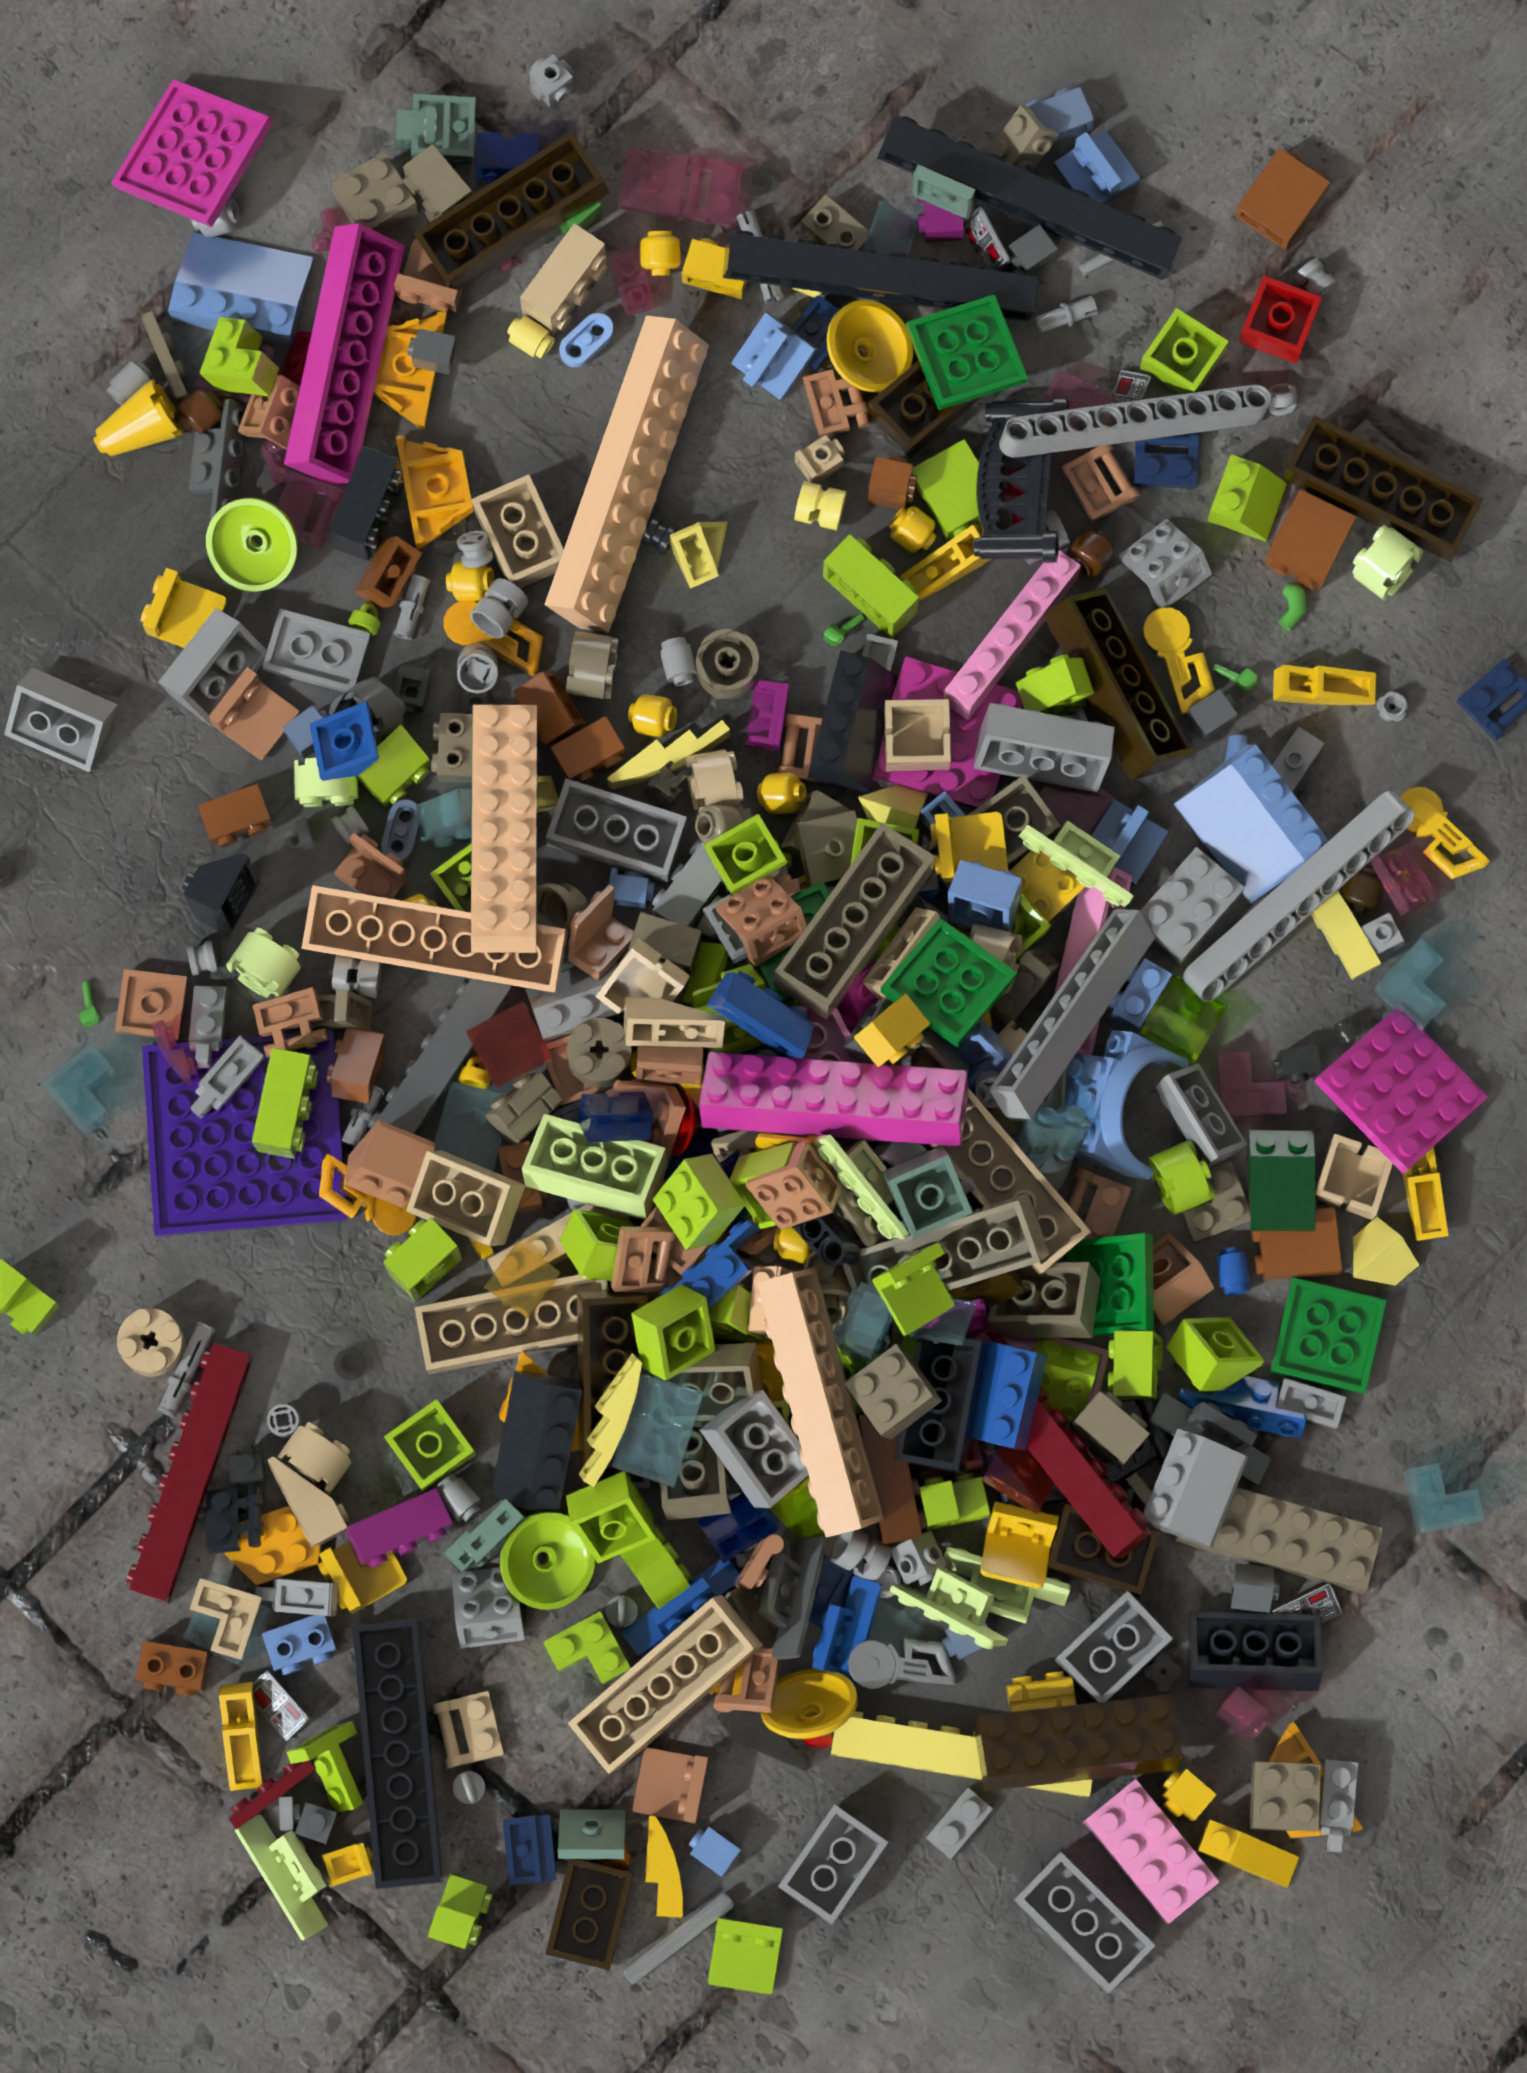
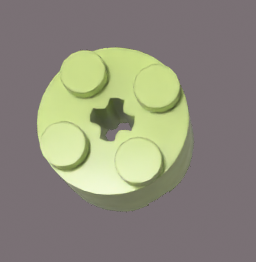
M1383 525L1374 535L1373 540L1375 542L1368 550L1363 548L1355 557L1353 564L1356 567L1352 573L1357 581L1385 601L1387 600V594L1390 596L1394 595L1413 572L1410 564L1413 559L1419 562L1423 550L1393 527L1388 528L1386 525Z
M306 758L305 765L300 760L294 761L295 800H299V804L304 805V807H323V801H331L335 806H354V799H358V776L322 781L319 776L316 758Z
M256 928L254 932L247 933L226 964L227 969L232 973L235 968L240 973L238 980L259 995L266 998L270 994H274V998L281 997L301 969L297 961L300 955L288 945L281 947L272 941L273 937L261 928Z

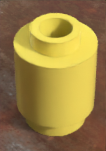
M526 315L521 320L516 317L507 331L510 335L509 342L533 358L537 356L540 359H544L555 342V338L550 335L551 332Z

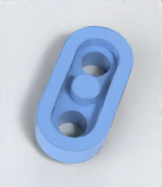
M593 313L586 317L561 341L559 351L562 361L570 367L585 365L612 339L614 331L611 319L602 313ZM595 328H602L604 330L600 336L594 335L592 331ZM574 348L581 351V354L577 357L570 355V351Z

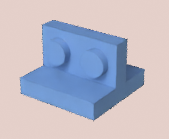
M1106 129L1092 138L1087 132L1076 138L1075 149L1056 160L1053 165L1070 190L1083 191L1091 199L1100 203L1110 202L1140 182V177Z
M765 312L731 364L746 374L743 381L751 387L761 385L779 400H783L818 348L770 312Z
M1114 799L1091 837L1120 855L1114 867L1132 875L1131 885L1135 887L1166 838L1168 831L1147 819L1149 811L1139 805L1134 811Z

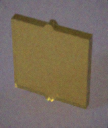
M517 1241L484 1288L501 1299L503 1306L509 1305L528 1319L561 1272L544 1261L541 1254H534Z

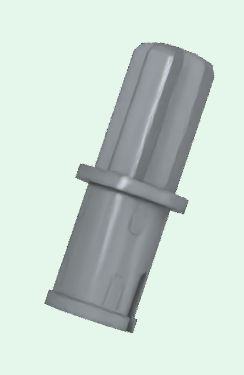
M1092 296L1069 304L1061 303L1060 308L1037 316L1035 324L1040 333L1065 324L1071 327L1078 320L1097 315V306Z

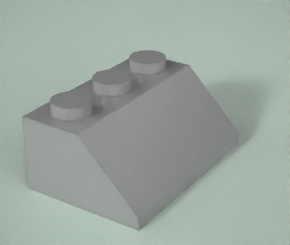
M215 608L158 683L175 700L213 728L214 726H212L208 716L247 667L255 673L264 663L267 650L239 621Z
M32 667L17 684L4 735L90 772L111 731L118 704Z
M617 961L599 980L578 967L561 972L558 993L525 988L544 1044L571 1035L577 1025L589 1019L606 1018L614 1022L624 1019L625 1005L618 1014L595 997L601 986L617 967Z
M1199 1063L1166 1075L1157 1085L1156 1089L1160 1094L1161 1102L1171 1112L1177 1122L1179 1132L1187 1140L1190 1139L1193 1142L1198 1156L1196 1158L1198 1162L1204 1160L1208 1168L1221 1164L1248 1146Z
M759 1390L724 1409L700 1429V1432L754 1508H771L809 1475L807 1467L802 1464L800 1459L801 1445L799 1440L763 1390Z
M1177 1429L1143 1513L1149 1524L1158 1530L1212 1548L1248 1457L1203 1436Z

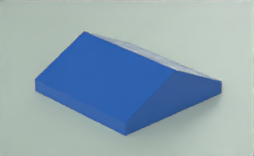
M366 701L310 723L319 776L322 781L359 776L379 759L370 708Z

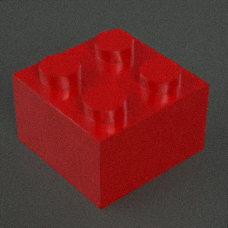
M1263 275L1238 343L1297 364L1322 297Z

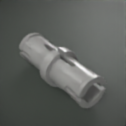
M416 574L410 577L411 580L405 599L400 602L401 612L396 629L393 632V635L405 640H413L419 615H422L425 609L422 605L428 585L431 582L430 579Z
M375 1086L369 1104L358 1102L356 1108H352L350 1112L352 1117L341 1138V1142L344 1145L354 1149L364 1138L368 1124L385 1093L383 1089Z

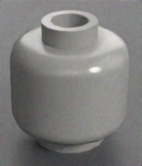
M229 198L213 227L192 219L191 221L195 230H200L204 236L212 238L232 232L240 217L234 199Z

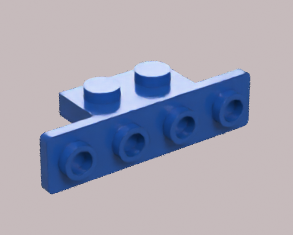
M743 1220L737 1223L730 1230L729 1233L731 1235L724 1242H718L707 1250L705 1254L707 1257L698 1265L693 1264L682 1273L683 1279L675 1286L670 1285L665 1288L658 1297L682 1284L705 1296L708 1310H710L752 1272L736 1250L760 1230L757 1223L752 1220H747L746 1222Z
M1249 1376L1243 1377L1225 1390L1212 1391L1211 1394L1180 1389L1177 1398L1179 1402L1189 1408H1193L1202 1402L1214 1404L1222 1410V1414L1232 1420L1242 1421L1249 1429L1271 1432L1285 1437L1301 1438L1307 1418L1306 1414L1276 1408L1278 1382Z
M723 1556L689 1581L690 1587L660 1609L655 1606L624 1629L621 1633L638 1657L644 1656L711 1598L719 1595L725 1596L736 1587L734 1584L740 1574L727 1557Z
M854 1576L845 1606L829 1604L828 1611L825 1612L822 1619L823 1629L820 1640L813 1651V1668L843 1674L856 1686V1681L853 1680L849 1672L848 1660L855 1646L869 1639L883 1589L881 1583Z

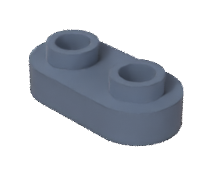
M406 799L399 800L391 807L381 842V849L385 856L390 852L402 862L411 857L422 819L421 811L415 802ZM403 813H409L412 818L409 822H402L400 816ZM395 843H401L404 848L401 852L396 853L392 850V846Z

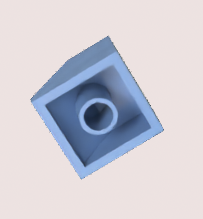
M960 860L948 891V923L972 930L974 924L1012 932L1021 897L1022 878L1009 871H996L987 868L979 862Z

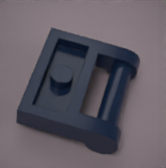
M1199 432L1135 441L1134 486L1196 489ZM1145 445L1188 447V455L1145 453Z
M1504 658L1457 700V703L1492 740L1497 741L1503 736V731L1527 710V682ZM1518 690L1523 697L1495 722L1491 721L1487 716Z

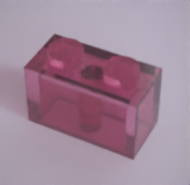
M1238 1686L1229 1694L1213 1716L1244 1740L1249 1736L1254 1739L1268 1724L1264 1717L1269 1711Z

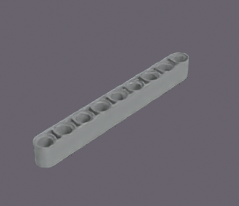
M1247 385L1019 416L1007 421L999 446L1001 451L1009 457H1024L1255 425L1263 420L1271 402V394L1264 386Z
M1393 791L1381 794L1191 963L1183 973V981L1202 1001L1210 1002L1217 998L1406 830L1414 820V810Z

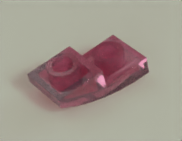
M639 249L609 257L626 317L656 309L645 269L640 264Z
M163 1020L151 1023L154 1036L165 1059L186 1085H192L191 1075L197 1074L193 1056H187L183 1048L172 1050V1047L177 1046L173 1028L167 1029Z

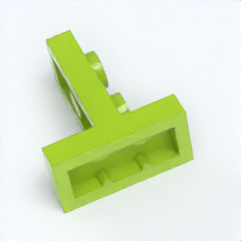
M353 1721L332 1725L286 1752L291 1764L314 1760L315 1770L322 1779L327 1791V1798L334 1807L335 1812L354 1810L364 1804L339 1747V1743L357 1734Z

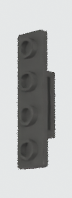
M232 399L224 400L220 429H210L206 434H199L195 431L188 491L194 494L213 493L210 513L211 520L223 506L237 500L238 485L240 483L244 435L239 433L238 429L246 406Z
M1164 1393L1159 1397L1149 1417L1151 1423L1175 1436L1177 1429L1203 1436L1246 1455L1248 1460L1241 1478L1254 1486L1260 1484L1271 1461L1269 1456L1252 1447L1257 1435L1251 1432L1249 1427L1242 1421L1232 1420L1222 1414V1410L1214 1404L1202 1402L1193 1408H1189Z
M823 1536L801 1538L794 1561L783 1553L772 1555L758 1614L778 1627L772 1657L777 1660L799 1658L801 1656L828 1542Z

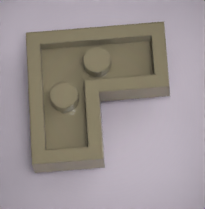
M1231 1160L1209 1168L1211 1178L1206 1179V1181L1211 1184L1215 1198L1209 1203L1182 1213L1193 1244L1250 1223L1249 1205Z

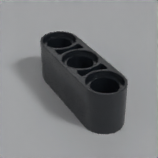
M832 1213L792 1226L826 1265L852 1266L860 1257L859 1244ZM819 1223L821 1224L822 1228L820 1234L818 1233ZM839 1246H841L842 1250L840 1258L838 1256Z

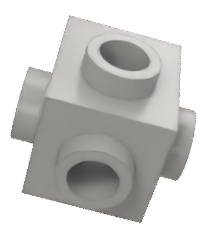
M552 54L549 58H541L533 64L529 72V88L538 100L543 99L551 108L557 102L564 101L574 90V72L564 59L559 61Z
M931 1531L922 1534V1537L909 1539L891 1549L892 1557L905 1585L919 1581L920 1586L933 1581L937 1568L947 1567L942 1552Z

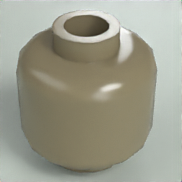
M709 805L700 811L695 822V830L701 841L706 844L743 822L740 813L735 807L730 805Z

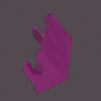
M758 681L754 685L745 747L780 752L789 694L788 683Z

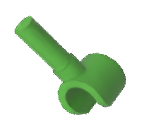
M861 613L848 623L844 624L841 629L831 624L825 631L823 640L832 646H839L846 634L865 620L864 616Z
M1215 664L1212 671L1230 678L1244 692L1251 690L1257 683V675L1248 668L1240 675L1218 664Z
M83 982L82 987L86 1008L77 1013L84 1028H88L99 1022V1016L92 1001L90 982Z

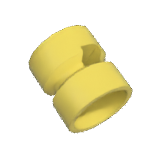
M804 481L798 498L794 520L807 524L818 521L820 527L837 531L847 491L832 487L824 491L820 484Z

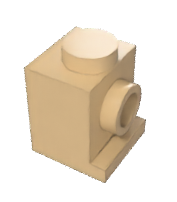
M824 435L803 450L795 452V463L808 482L817 484L843 467V458L841 456L845 455V452L837 439L830 441L827 435ZM821 451L826 452L828 455L824 460L816 457Z

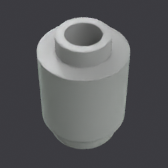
M130 361L109 382L110 386L106 391L121 406L146 382L150 381L152 373L140 361L137 364Z
M684 637L671 638L662 642L660 655L667 681L674 683L675 686H684L692 683L693 677L697 675V670L690 644L686 643Z
M454 1473L450 1474L436 1486L446 1510L457 1522L463 1519L465 1522H469L481 1511L478 1506L482 1500L462 1477L457 1478Z

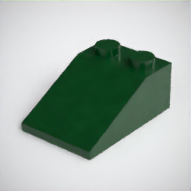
M1249 1130L1246 1160L1250 1231H1315V1150L1313 1131Z

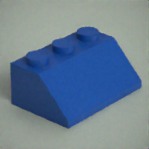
M741 970L737 974L735 972H727L707 1003V1006L783 1056L803 1058L814 1028V1024L806 1020L809 1015L794 1005L788 1008L780 1002L782 997L768 988L762 991L753 985L756 980Z
M985 1340V1344L988 1347L971 1438L1013 1449L1026 1450L1048 1355Z

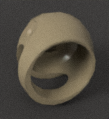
M543 884L536 889V924L567 929L568 935H571L570 922L577 912H583L589 906L588 900L572 885ZM547 891L543 900V913L541 914L537 907L538 899Z

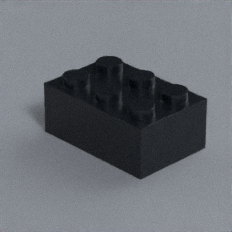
M365 446L362 447L328 531L334 549L366 561L369 560L371 552L376 553L382 540L379 532L383 524L388 525L393 513V507H390L394 496H400L404 486L403 471L400 469L398 458Z

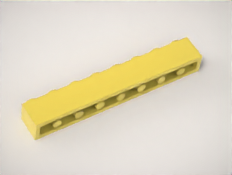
M855 1711L845 1724L834 1731L831 1755L982 1780L975 1731H973V1736L971 1737L960 1735V1729L955 1727L941 1726L940 1731L927 1729L928 1723L909 1720L908 1726L895 1724L896 1718L877 1715L876 1721L863 1719L864 1713ZM1092 1780L1027 1787L1089 1797Z

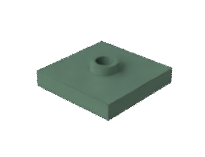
M917 165L913 174L912 195L962 218L969 219L974 208L975 189L921 165Z
M560 1810L558 1859H624L626 1810Z

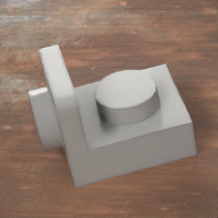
M1390 913L1362 927L1376 955L1392 947L1395 951L1406 945Z

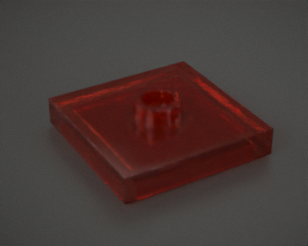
M523 1001L465 1032L495 1088L553 1058Z
M1000 1445L982 1478L983 1482L1036 1514L1041 1510L1055 1484L1027 1447L1026 1450H1019Z

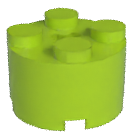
M1190 1139L1148 1158V1166L1154 1170L1152 1179L1158 1182L1161 1189L1158 1193L1172 1215L1183 1213L1215 1198L1211 1184L1206 1181V1179L1211 1178L1209 1168L1204 1160L1198 1162L1196 1148Z

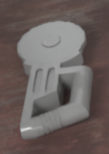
M904 1638L902 1657H899L891 1643L886 1646L875 1640L864 1641L855 1646L848 1660L849 1672L853 1680L860 1686L868 1689L880 1688L887 1683L890 1685L894 1684L896 1679L956 1685V1675L943 1642ZM912 1652L934 1654L942 1676L933 1675L928 1660L912 1659Z

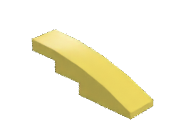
M721 720L698 739L689 729L665 749L656 739L607 778L608 786L614 790L642 783L672 772L686 765L687 756L707 753L730 737V729Z
M1338 890L1310 914L1318 929L1322 930L1334 954H1338L1351 980L1381 965L1367 937Z
M633 1353L595 1405L599 1413L604 1416L587 1439L595 1451L579 1472L582 1480L593 1488L612 1459L634 1404L642 1361Z

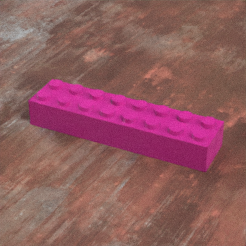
M360 223L334 227L284 465L330 485L349 482L362 449L395 294L394 284L400 271L405 245Z
M709 1052L699 1108L703 1128L812 1136L831 1135L832 1137L961 1146L969 1096L968 1077L966 1070L883 1064L877 1067L876 1064Z

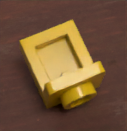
M363 1842L320 1855L330 1887L373 1874L371 1869L374 1866L373 1854L369 1847H364Z

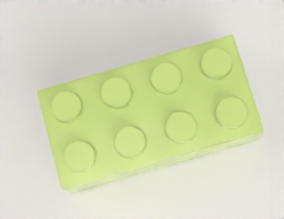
M544 1114L523 1164L522 1172L526 1187L646 1220L654 1203L653 1198L658 1193L668 1168L665 1147Z

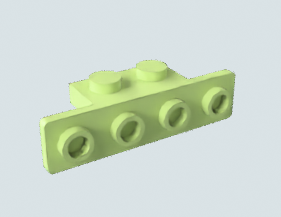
M1066 821L1054 841L1029 825L1021 831L1019 837L1024 840L1023 844L1036 853L1041 851L1050 857V862L1055 867L1064 871L1068 869L1077 875L1076 879L1082 885L1088 888L1095 887L1104 893L1103 897L1109 903L1125 907L1131 902L1134 896L1107 878L1120 855L1069 821Z
M831 1135L818 1136L813 1142L818 1147L819 1156L826 1163L833 1166L838 1173L839 1181L846 1188L854 1192L861 1209L871 1214L878 1223L877 1228L880 1233L888 1239H905L909 1235L908 1231L887 1206L893 1200V1197L882 1172L888 1169L866 1141H858L845 1153Z
M947 1547L944 1554V1560L947 1564L945 1569L971 1577L970 1582L995 1596L989 1610L990 1613L1025 1624L1034 1597L1065 1606L1071 1589L1070 1584L1063 1583L1060 1579L1046 1577L1045 1584L1041 1589L985 1577L980 1572L982 1557L970 1554L961 1548L954 1549L951 1547Z
M937 1568L928 1594L910 1585H891L890 1592L899 1596V1602L910 1607L917 1606L923 1609V1614L932 1620H943L950 1624L949 1629L961 1635L968 1634L974 1637V1642L977 1645L986 1649H993V1646H1006L1007 1638L984 1626L995 1596L947 1569Z
M262 1815L255 1816L237 1830L235 1829L236 1834L300 1939L306 1940L326 1928L328 1923L312 1898L324 1889L326 1884L322 1879L321 1872L314 1866L305 1851L303 1843L296 1837L293 1830L276 1839Z

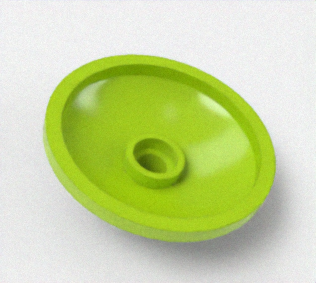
M241 498L226 504L214 515L206 534V549L213 568L223 580L238 589L257 592L275 587L291 573L298 556V538L292 522L276 505L259 498ZM255 535H258L262 538V545H259L255 542Z
M556 1512L536 1513L518 1523L506 1537L500 1554V1570L507 1589L520 1602L542 1610L561 1608L576 1600L589 1585L595 1568V1559L571 1525L569 1516ZM544 1552L545 1560L542 1563H538V1554Z

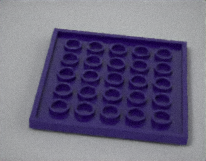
M327 1030L328 1040L317 1043V1047L311 1049L303 1047L292 1051L310 1055L314 1065H316V1070L319 1071L316 1089H310L309 1101L312 1102L309 1120H303L302 1125L303 1132L306 1133L302 1152L297 1151L295 1159L257 1152L252 1143L270 1057L267 1058L265 1055L264 1046L274 1043L273 1035L267 1037H243L265 1055V1059L225 1105H222L218 1111L212 1107L202 1119L190 1109L200 1097L195 1091L199 1087V1082L237 1038L223 1039L222 1048H219V1051H212L210 1068H197L196 1051H190L189 1042L142 1046L155 1237L348 1221L346 1214L319 1196L322 1161L326 1154L335 1157L343 1163L339 1098L332 1097L331 1084L327 1083L329 1066L336 1063L333 1030ZM301 1033L285 1034V1037H286V1039H289V1038L296 1037V1036H299V1035H302V1034H301ZM334 1170L332 1190L346 1199V1195L339 1190L342 1174Z

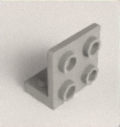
M1168 519L1161 522L1119 554L1120 560L1148 585L1155 604L1159 608L1170 607L1212 575L1203 551Z
M500 1567L467 1571L465 1574L462 1572L453 1573L451 1575L455 1621L460 1649L525 1640L520 1602L507 1589Z

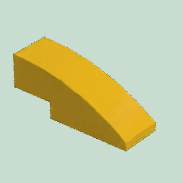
M1282 665L1274 670L1273 701L1320 705L1375 704L1376 673L1326 666L1307 668Z
M1433 1147L1402 1174L1416 1241L1448 1236L1440 1174L1437 1172Z
M253 1682L220 1685L219 1701L223 1724L222 1734L230 1791L257 1788L263 1781Z
M649 1816L645 1882L658 1883L656 1916L683 1918V1892L675 1854L657 1817Z

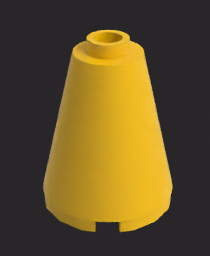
M152 379L146 382L95 430L97 436L93 439L102 454L107 453L112 457L177 438L183 435L185 431L180 421L176 423L174 420V413L177 410L162 386L159 383L155 385V380Z

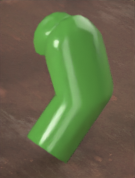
M1288 583L1283 588V595L1288 600L1289 609L1278 621L1287 631H1291L1307 611L1305 590L1301 585Z

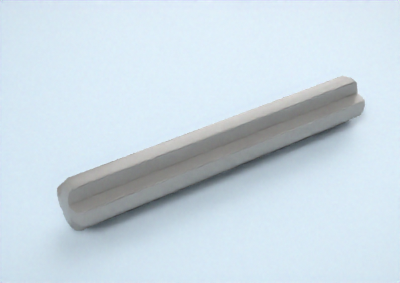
M726 1893L719 1895L624 1969L623 1972L626 1978L632 1984L637 1983L718 1918L732 1909L734 1906L733 1901Z

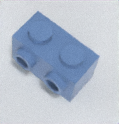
M1144 958L1141 965L1137 964L1131 975L1127 978V981L1130 983L1124 992L1119 990L1109 1006L1114 1010L1110 1019L1138 1034L1168 985L1172 974Z
M313 1615L262 1633L273 1670L275 1672L282 1671L283 1676L302 1670L300 1664L313 1660L314 1665L333 1659L332 1653L338 1651L327 1616Z

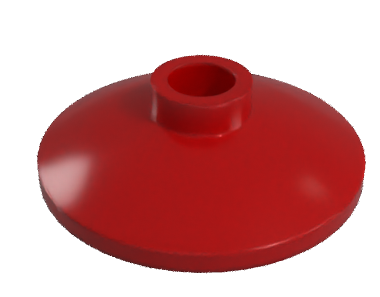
M678 1091L686 1109L671 1155H681L688 1147L692 1135L698 1129V1118L695 1116L692 1098L684 1091Z

